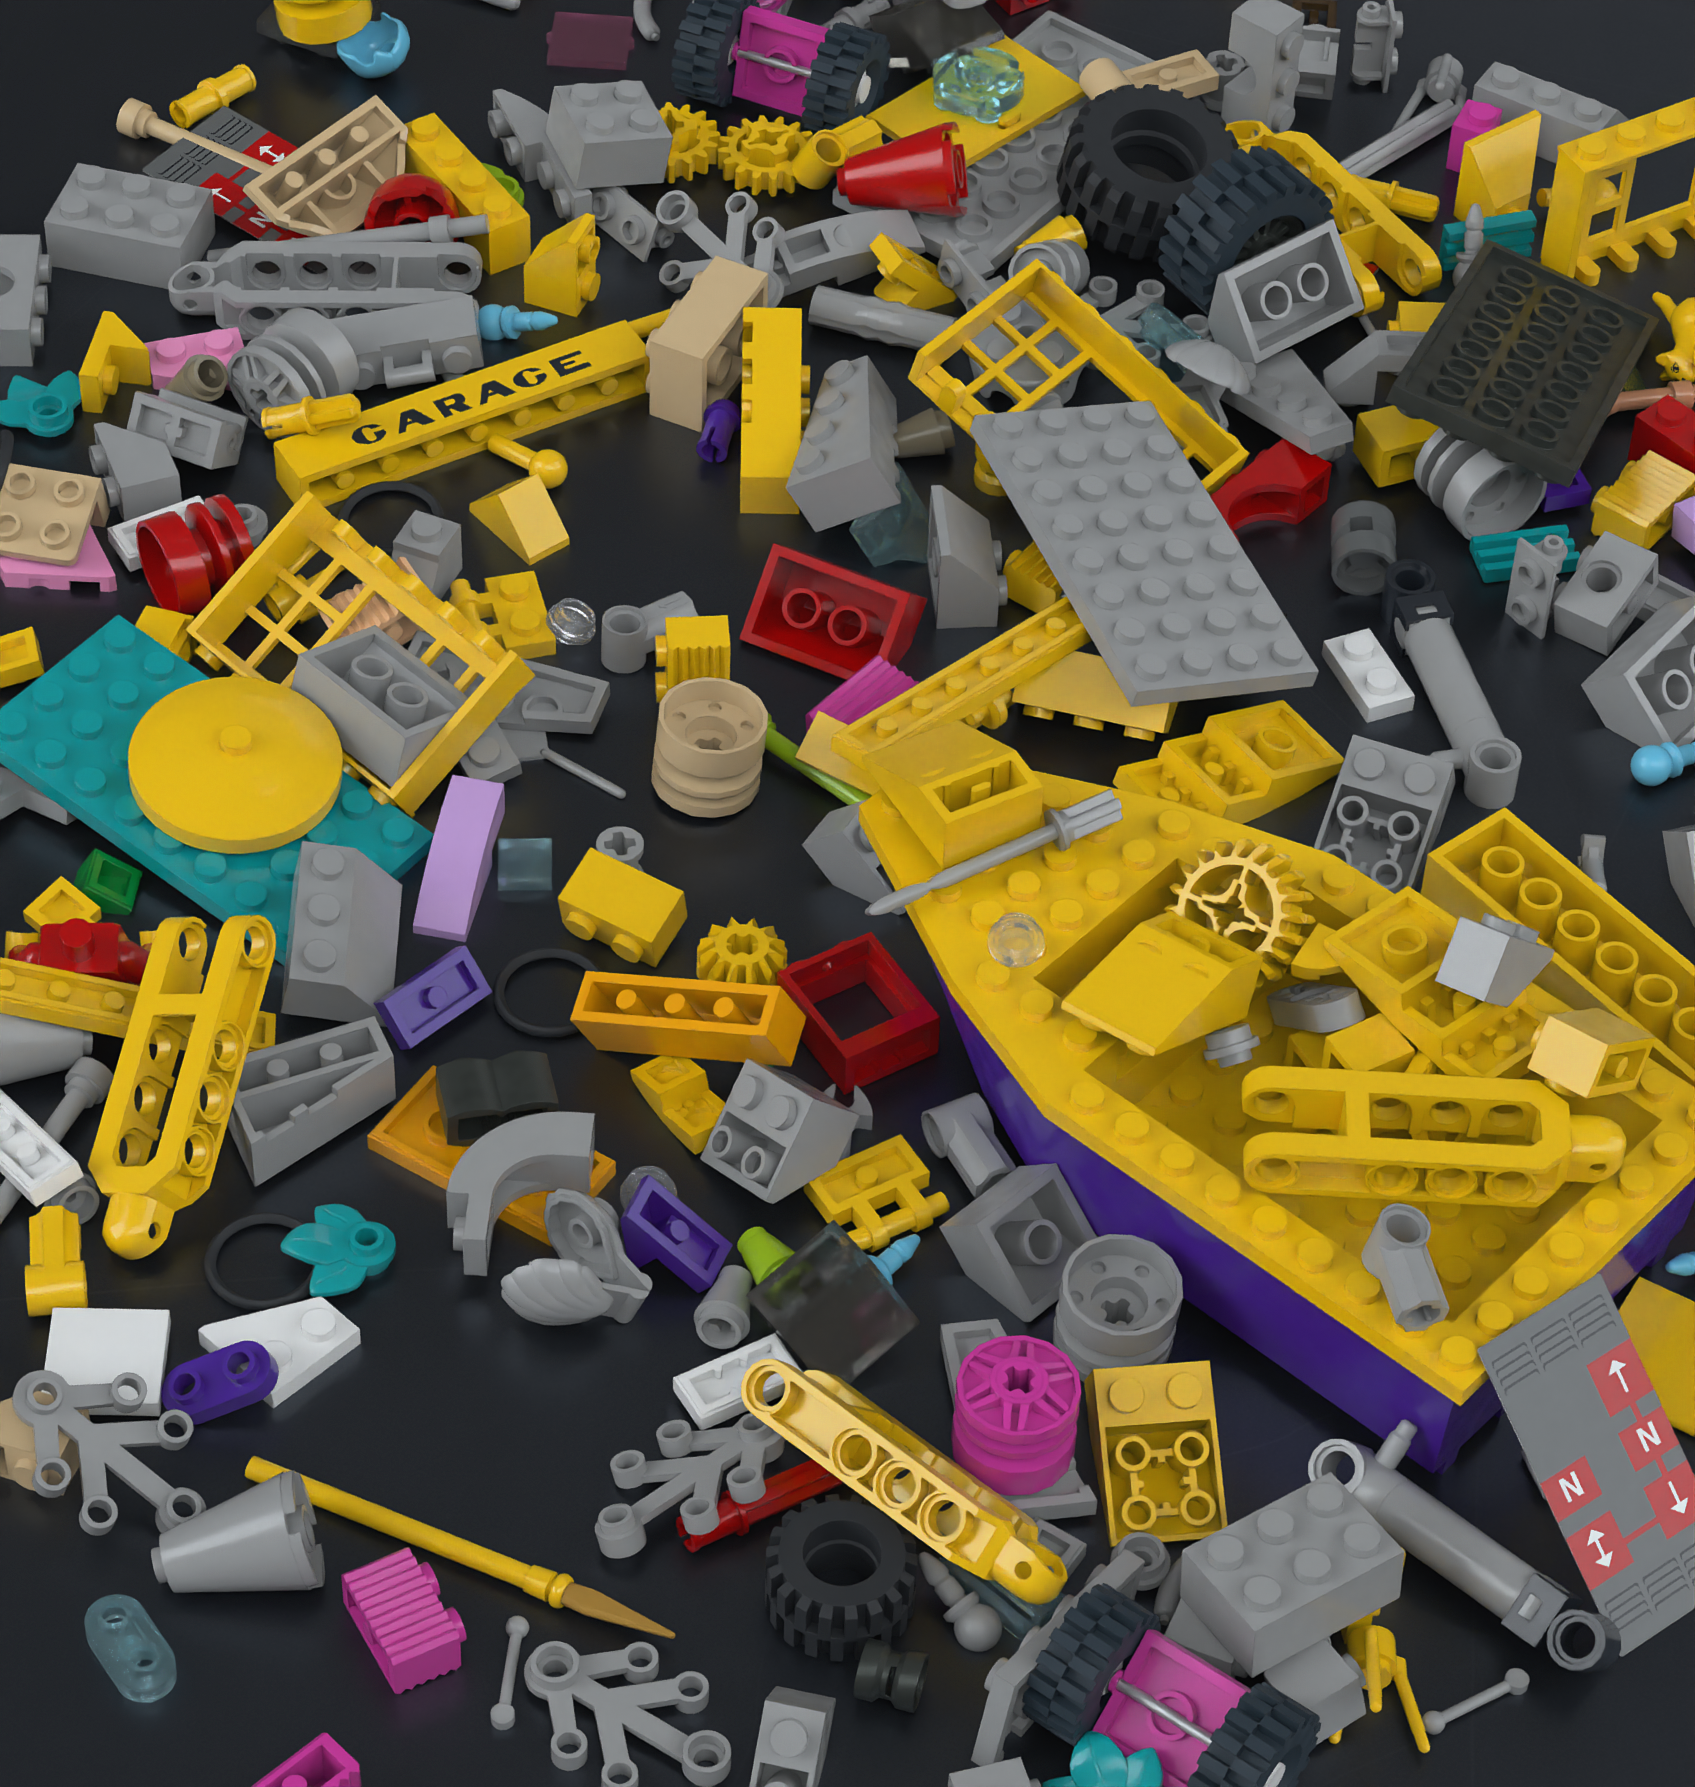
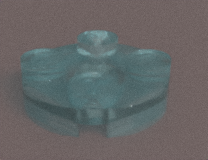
M972 47V55L958 57V50L950 52L940 58L933 68L934 105L940 110L975 117L981 123L990 124L998 122L1003 112L1014 108L1021 101L1024 95V71L1022 73L1019 71V62L1012 55L998 49Z

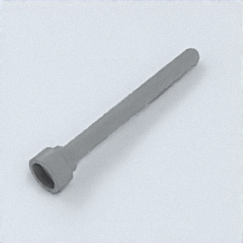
M81 1057L65 1076L66 1086L64 1087L66 1095L42 1127L58 1144L84 1108H91L94 1104L103 1102L110 1091L114 1077L111 1071L93 1058ZM7 1178L0 1186V1225L22 1195Z

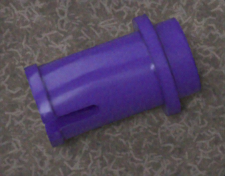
M726 399L714 401L713 404L707 406L704 412L705 426L697 443L696 451L702 459L708 462L713 461L716 448H719L716 461L721 462L725 460L732 435L741 427L739 407Z

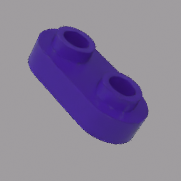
M240 1341L174 1368L167 1375L162 1385V1401L168 1411L173 1409L181 1410L190 1416L193 1425L201 1424L256 1403L268 1396L278 1380V1364L274 1357L258 1342ZM249 1362L244 1372L236 1374L237 1368L241 1364ZM195 1382L193 1390L188 1394L182 1395L184 1390Z

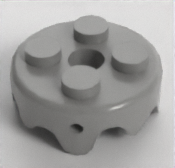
M1024 300L1002 316L1025 338L1031 336L1047 323ZM993 324L971 340L994 363H997L1016 348ZM1054 331L1036 346L1058 369L1064 367L1080 354L1057 331ZM1026 355L1004 371L1028 394L1050 378ZM969 356L975 380L985 370ZM1089 361L1052 390L1061 397L1063 404L1072 398L1078 377L1083 368L1089 366ZM995 379L979 391L985 398H990L995 391H1000L1010 397L1014 404L1019 403Z

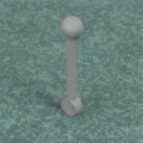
M519 1615L509 1618L505 1626L510 1638L499 1703L492 1707L490 1712L491 1723L493 1727L499 1730H507L515 1722V1710L511 1706L521 1640L529 1631L528 1621Z
M1519 1668L1510 1669L1507 1671L1503 1682L1442 1712L1427 1711L1422 1717L1425 1731L1432 1735L1439 1734L1444 1729L1445 1723L1508 1692L1513 1695L1525 1693L1529 1684L1528 1674Z

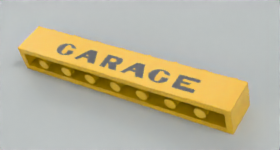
M622 320L362 411L361 418L356 423L320 429L319 434L313 436L307 432H302L274 442L276 480L294 505L308 490L326 507L346 500L351 494L367 485L383 481H399L488 449L489 439L496 433L514 440L646 393L645 385L650 372V357L645 353L646 344L626 320Z

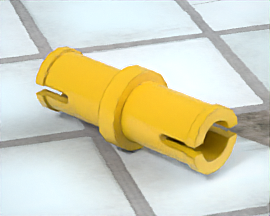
M238 64L232 70L216 79L211 77L199 82L195 91L179 100L171 102L169 111L173 121L183 129L185 127L189 128L193 123L209 114H214L223 106L229 107L230 102L255 90V76L245 64Z

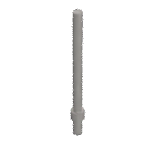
M449 214L431 216L428 222L283 241H431V243L453 242L456 237L487 234L490 232V225L487 214L451 219ZM229 248L208 250V262H217Z

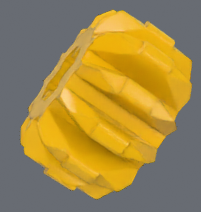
M731 917L727 928L712 924L708 937L701 938L700 944L697 947L698 962L696 974L699 980L777 986V972L787 968L785 941L777 938L774 926L759 929L755 918H752L747 924H739Z

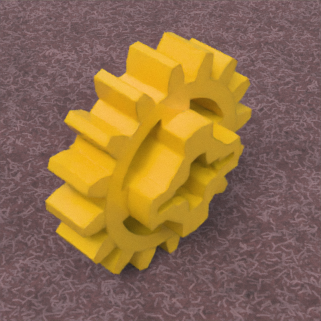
M666 102L664 108L658 111L673 139L664 178H667L669 183H674L679 176H683L687 181H692L694 171L705 175L708 173V164H717L720 132L717 131V122L715 120L706 121V112L703 110L695 114L690 113V105L685 104L678 110L673 107L671 102Z
M760 115L758 121L753 123L746 118L742 119L741 129L729 126L727 128V136H720L718 169L723 170V179L725 181L735 179V189L737 190L749 186L752 187V195L755 196L760 193L761 189L768 190L771 197L776 196L777 190L781 189L791 194L795 191V183L800 184L792 172L793 160L812 138L813 133L811 131L800 133L801 123L799 122L792 123L789 126L784 125V117L781 116L774 122H768L764 115Z

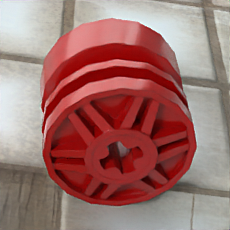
M217 494L206 498L204 505L201 502L188 504L185 510V522L175 511H168L139 521L136 527V544L140 562L155 600L161 609L176 611L186 615L195 616L200 614L211 601V594L214 597L255 551L241 515L232 501L224 494Z

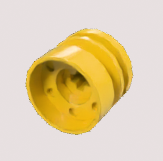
M273 0L278 25L283 35L294 42L310 45L329 44L354 35L361 31L371 20L373 10L371 0Z

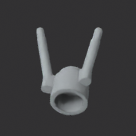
M1451 54L1438 56L1429 63L1426 78L1418 80L1415 92L1392 130L1409 121L1424 95H1429L1436 102L1444 99H1453L1455 104H1458L1462 110L1466 103L1465 98L1467 94V88L1461 84L1464 72L1460 62L1453 58Z

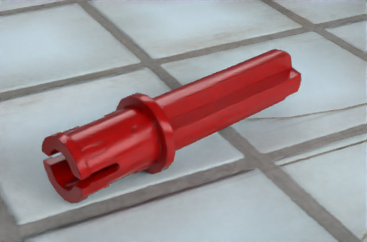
M811 1459L764 1480L766 1486L765 1494L752 1503L741 1504L735 1502L731 1498L730 1491L727 1490L721 1493V1500L717 1503V1511L720 1518L719 1525L713 1531L706 1534H690L691 1538L685 1540L683 1544L693 1553L700 1550L701 1547L734 1532L742 1536L749 1532L750 1525L841 1485L843 1481ZM677 1517V1530L679 1536L682 1537L688 1534V1532L685 1530L682 1517Z

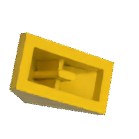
M539 474L508 483L469 504V511L529 566L569 545L568 533Z

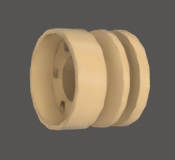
M702 677L686 680L669 689L659 703L651 782L658 796L673 809L697 817L717 818L732 815L750 805L759 792L762 755L765 749L768 712L762 700L746 686L722 678Z

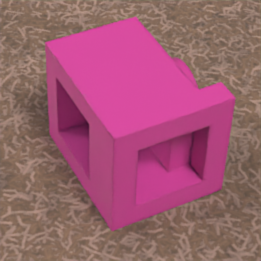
M1470 99L1466 101L1452 125L1446 169L1460 173L1464 142L1499 127L1503 109Z

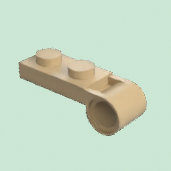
M1198 49L1124 71H1121L1111 59L1099 58L1084 68L1079 78V85L1090 100L1095 99V96L1110 89L1116 93L1117 88L1134 84L1135 88H1143L1145 84L1159 85V90L1168 92L1173 88L1184 92L1183 97L1188 99L1218 90L1219 74Z

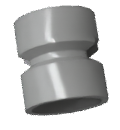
M1066 238L1045 240L1022 247L1012 257L1008 269L1010 280L1037 258L1049 270L1056 272L1063 279L1065 285L1076 295L1087 285L1090 275L1089 260L1085 251L1076 242Z

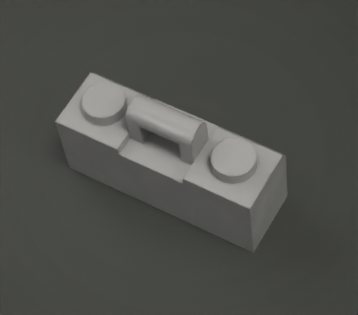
M472 295L329 319L344 334L355 352L360 367L359 383L355 388L357 390L368 389L373 385L386 383L387 389L432 382L436 381L435 374L449 372L460 374L469 369L484 367L480 328Z

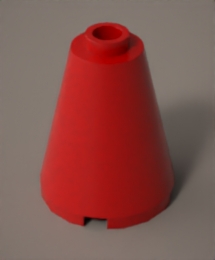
M955 121L945 122L845 158L844 167L837 169V184L840 196H847L849 203L857 206L908 210L909 212L949 217L965 216L967 214V207L959 206V198L968 197L963 144L954 145L951 134L960 132L959 126Z

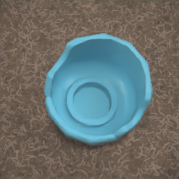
M384 12L380 15L381 20L376 22L369 21L361 31L335 43L337 54L360 77H383L395 71L404 62L408 54L410 37L407 27L402 21L390 17Z

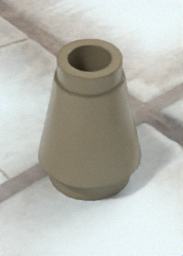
M197 354L186 361L174 378L165 386V389L203 402L214 401L220 398L225 391L228 382L227 369L218 358L211 355Z
M932 407L897 424L898 431L893 434L899 450V455L894 457L897 459L945 454V449L955 446V438L948 415L942 410L934 411Z

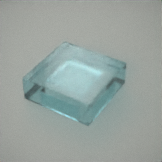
M552 838L498 839V890H552Z

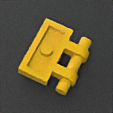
M534 570L484 578L485 593L480 594L471 589L469 581L466 579H457L451 583L450 590L452 596L449 603L478 630L482 628L489 633L507 653L511 649L523 659L556 654V638ZM492 617L494 624L487 625L480 619Z
M901 1134L838 1161L834 1168L804 1185L805 1194L832 1229L850 1221L857 1227V1229L841 1236L842 1245L850 1256L865 1249L871 1252L889 1245L891 1237L909 1229L918 1232L932 1226L933 1218L950 1210L949 1202L941 1191L926 1198L919 1192V1190L929 1186L930 1171ZM896 1201L901 1209L880 1218L875 1210Z

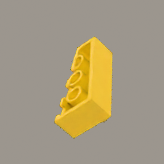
M743 307L740 513L799 514L800 508L787 491L786 485L805 431H801V427H807L810 418V398H801V394H810V365H801L802 308Z

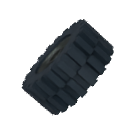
M1251 146L1249 154L1241 148L1231 152L1229 163L1225 162L1222 158L1212 163V173L1208 177L1200 173L1191 182L1196 188L1189 196L1184 193L1181 194L1175 203L1180 208L1178 214L1168 215L1164 227L1170 231V234L1160 237L1159 249L1165 253L1158 257L1160 267L1165 270L1163 275L1208 316L1218 274L1326 220L1334 219V216L1329 212L1333 205L1331 200L1325 196L1326 193L1277 151L1269 147L1265 150L1261 146Z

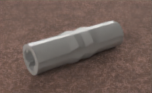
M818 285L813 293L808 318L810 325L856 335L866 341H880L888 346H902L914 350L923 348L957 321L956 317L913 308L902 302L886 301L878 296H863Z

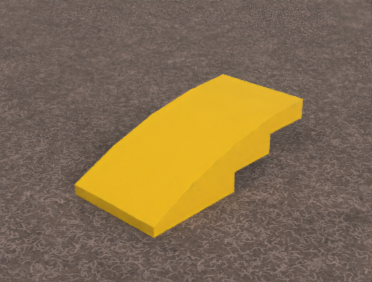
M1284 700L1208 716L1202 733L1164 741L1157 758L1119 766L1112 783L1120 790L1170 800L1244 824L1304 795L1340 772L1344 758Z
M1405 887L1324 938V948L1361 992L1409 1041L1446 1074L1519 1079L1531 1071L1527 1068L1534 1052L1531 1049V1040L1538 1025L1544 1019H1547L1548 1016L1527 1002V987L1506 1008L1484 1002L1436 982L1435 979L1458 920L1411 887Z

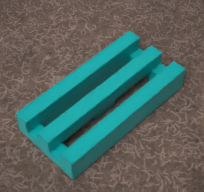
M1532 210L1485 217L1484 228L1482 229L1484 234L1483 244L1489 239L1525 257L1531 256L1532 248L1529 242H1533L1535 236L1531 228L1536 227L1537 219ZM1465 221L1443 225L1438 257L1443 271L1454 270L1460 262L1456 258V252H1465L1464 235L1467 231Z
M1566 524L1471 537L1469 548L1484 583L1511 580L1517 541L1520 537L1533 546L1544 540L1548 535L1561 537L1567 546L1568 552L1559 573L1576 571L1580 557L1579 551L1574 552L1575 542L1573 538H1568L1569 529Z

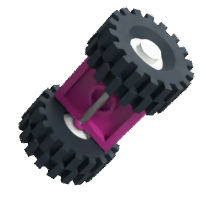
M694 0V3H689L686 9V20L682 19L679 27L682 30L680 38L676 39L674 49H677V52L672 58V67L675 68L672 73V82H675L674 89L676 92H679L678 94L721 107L731 103L735 96L801 116L802 122H805L803 126L805 131H811L813 135L820 130H833L861 115L865 118L867 114L878 109L879 100L883 99L885 92L883 85L888 80L889 71L886 68L890 63L891 54H888L890 43L886 41V35L843 22L835 23L832 29L762 9L760 8V3L756 2L757 0Z
M1105 1583L1093 1586L1090 1593L1085 1592L1079 1597L1076 1608L1072 1606L1064 1615V1622L1060 1628L1055 1627L1049 1636V1639H1051L1046 1650H1041L1035 1661L1038 1663V1666L1029 1675L1026 1684L1030 1687L1023 1693L1022 1702L1025 1703L1022 1710L1028 1718L1074 1747L1087 1731H1095L1109 1737L1121 1749L1126 1758L1139 1750L1150 1747L1154 1748L1162 1764V1785L1165 1787H1296L1299 1782L1297 1778L1301 1771L1306 1769L1311 1759L1308 1755L1315 1748L1318 1740L1316 1734L1321 1728L1319 1715L1265 1682L1254 1685L1251 1690L1161 1634V1623L1158 1622L1160 1619L1158 1615Z

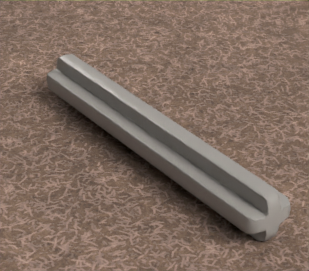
M1444 99L1338 163L1351 175L1356 174L1367 178L1452 127L1461 109L1458 104L1454 105L1450 99Z

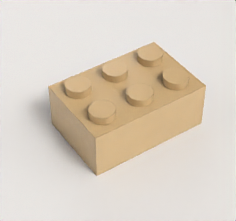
M715 256L704 272L699 271L695 275L690 290L682 300L678 299L674 302L666 321L659 329H653L646 343L645 353L650 357V372L646 380L645 389L647 393H650V415L701 433L703 432L705 426L704 412L707 406L719 399L727 400L742 380L743 307L767 308L768 273Z

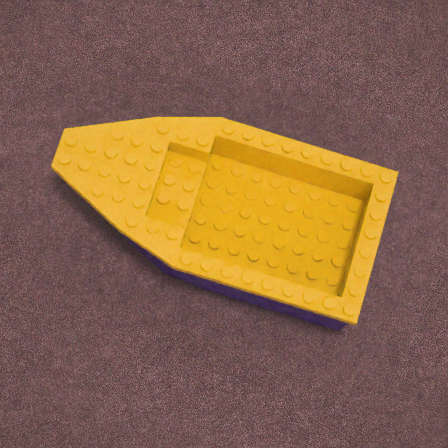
M1032 770L1044 786L1040 828L1046 826L1044 820V812L1052 808L1060 811L1108 789L1112 790L1115 799L1119 798L1122 805L1120 811L1123 819L1070 842V848L1066 851H1060L1051 841L956 884L930 890L920 899L904 906L926 946L984 1096L1026 1166L1057 1164L1095 1234L1099 1237L1107 1234L1134 1235L1155 1243L1172 1257L1182 1276L1183 1298L1384 1440H1386L1391 1431L1397 1428L1401 1420L1407 1419L1416 1425L1417 1432L1412 1438L1411 1446L1405 1455L1432 1474L1435 1471L1443 1474L1455 1462L1459 1448L1493 1415L1500 1418L1506 1412L1478 1354V1348L1598 1273L1602 1275L1614 1300V1297L1646 1265L1652 1268L1665 1255L1669 1242L1683 1229L1695 1200V1087L1648 1057L1634 1090L1588 1099L1579 1094L1575 1097H1570L1553 1091L1569 1103L1570 1114L1596 1115L1613 1120L1622 1128L1627 1144L1622 1165L1609 1178L1596 1183L1565 1181L1553 1196L1537 1208L1279 1194L1258 1191L1251 1187L1244 1178L1243 1149L1246 1142L1252 1137L1265 1132L1334 1135L1331 1130L1292 1128V1123L1261 1121L1249 1116L1247 1113H1243L1242 1081L1250 1071L1262 1066H1284L1288 1037L1301 1031V1029L1275 1025L1267 996L1295 984L1317 982L1356 988L1366 1015L1363 1020L1381 1013L1361 992L1345 971L1330 975H1320V980H1308L1291 975V966L1280 962L1283 978L1278 981H1272L1264 976L1263 987L1257 990L1254 989L1247 1017L1223 1027L1227 1028L1249 1023L1252 1035H1258L1261 1044L1250 1049L1252 1059L1222 1068L1219 1067L1217 1059L1205 1060L1203 1051L1208 1049L1204 1036L1159 1055L1144 1056L1131 1051L1126 1045L1127 1042L1108 1032H1099L1085 1027L1080 1022L1079 1017L1061 1009L1062 1001L1140 922L1167 913L1164 908L1168 905H1178L1180 895H1175L1169 886L1174 883L1185 885L1187 882L1180 867L1190 864L1199 868L1197 851L1206 849L1215 854L1216 842L1228 841L1235 846L1237 840L1244 838L1252 840L1255 847L1260 843L1270 844L1274 846L1275 856L1281 853L1288 855L1293 860L1290 871H1301L1307 877L1297 891L1310 892L1315 898L1309 904L1302 907V913L1312 915L1316 922L1309 926L1302 924L1300 935H1304L1307 938L1318 923L1337 931L1393 896L1394 893L1333 854L1170 800ZM882 788L859 806L858 821L896 891L910 885L926 883L930 878L944 871ZM1242 871L1225 879L1213 894L1218 896L1228 891L1233 879L1239 880ZM1269 891L1266 905L1268 912L1273 917V901ZM1224 906L1225 910L1236 914L1235 920L1255 924L1253 919L1244 916V910ZM1207 914V929L1212 931V920ZM1264 934L1255 936L1251 939L1247 949L1255 951L1267 936ZM1294 945L1292 951L1297 955L1302 946ZM1531 982L1527 986V1002L1547 1016L1576 1011ZM1413 1044L1416 1054L1418 1048ZM1531 1070L1519 1079L1538 1080L1544 1084L1545 1077ZM1270 1091L1260 1093L1257 1097L1264 1100H1278L1285 1095L1280 1092ZM1453 1102L1455 1108H1458L1461 1105L1457 1102ZM1508 1104L1496 1106L1491 1110L1496 1113H1511L1518 1110L1519 1107ZM1389 1129L1374 1136L1379 1138L1412 1139L1411 1134L1406 1129ZM1463 1133L1460 1142L1522 1146H1532L1534 1144L1532 1141H1525V1136L1479 1134V1138L1467 1137V1133ZM1270 1158L1264 1159L1259 1163L1267 1167H1279L1287 1163V1161ZM1594 1164L1590 1168L1596 1171L1601 1170L1605 1167V1164ZM1385 1165L1377 1170L1382 1173L1395 1174L1406 1168L1399 1165ZM1449 1168L1444 1169L1439 1175L1456 1177L1465 1171ZM1513 1171L1498 1174L1496 1177L1502 1180H1516L1524 1174ZM1396 1203L1408 1204L1421 1211L1430 1223L1431 1234L1426 1246L1450 1309L1443 1321L1429 1326L1425 1331L1405 1332L1404 1326L1396 1324L1380 1279L1369 1273L1362 1263L1361 1253L1381 1211L1388 1205Z

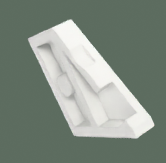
M322 1296L207 1324L198 1330L199 1343L209 1353L234 1343L248 1340L258 1342L274 1357L279 1369L278 1380L271 1393L263 1399L273 1409L361 1344L360 1329ZM249 1362L241 1364L237 1368L236 1374L244 1372Z

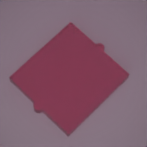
M555 12L552 32L547 33V43L549 44L547 65L626 70L629 50L634 49V38H632L634 17Z

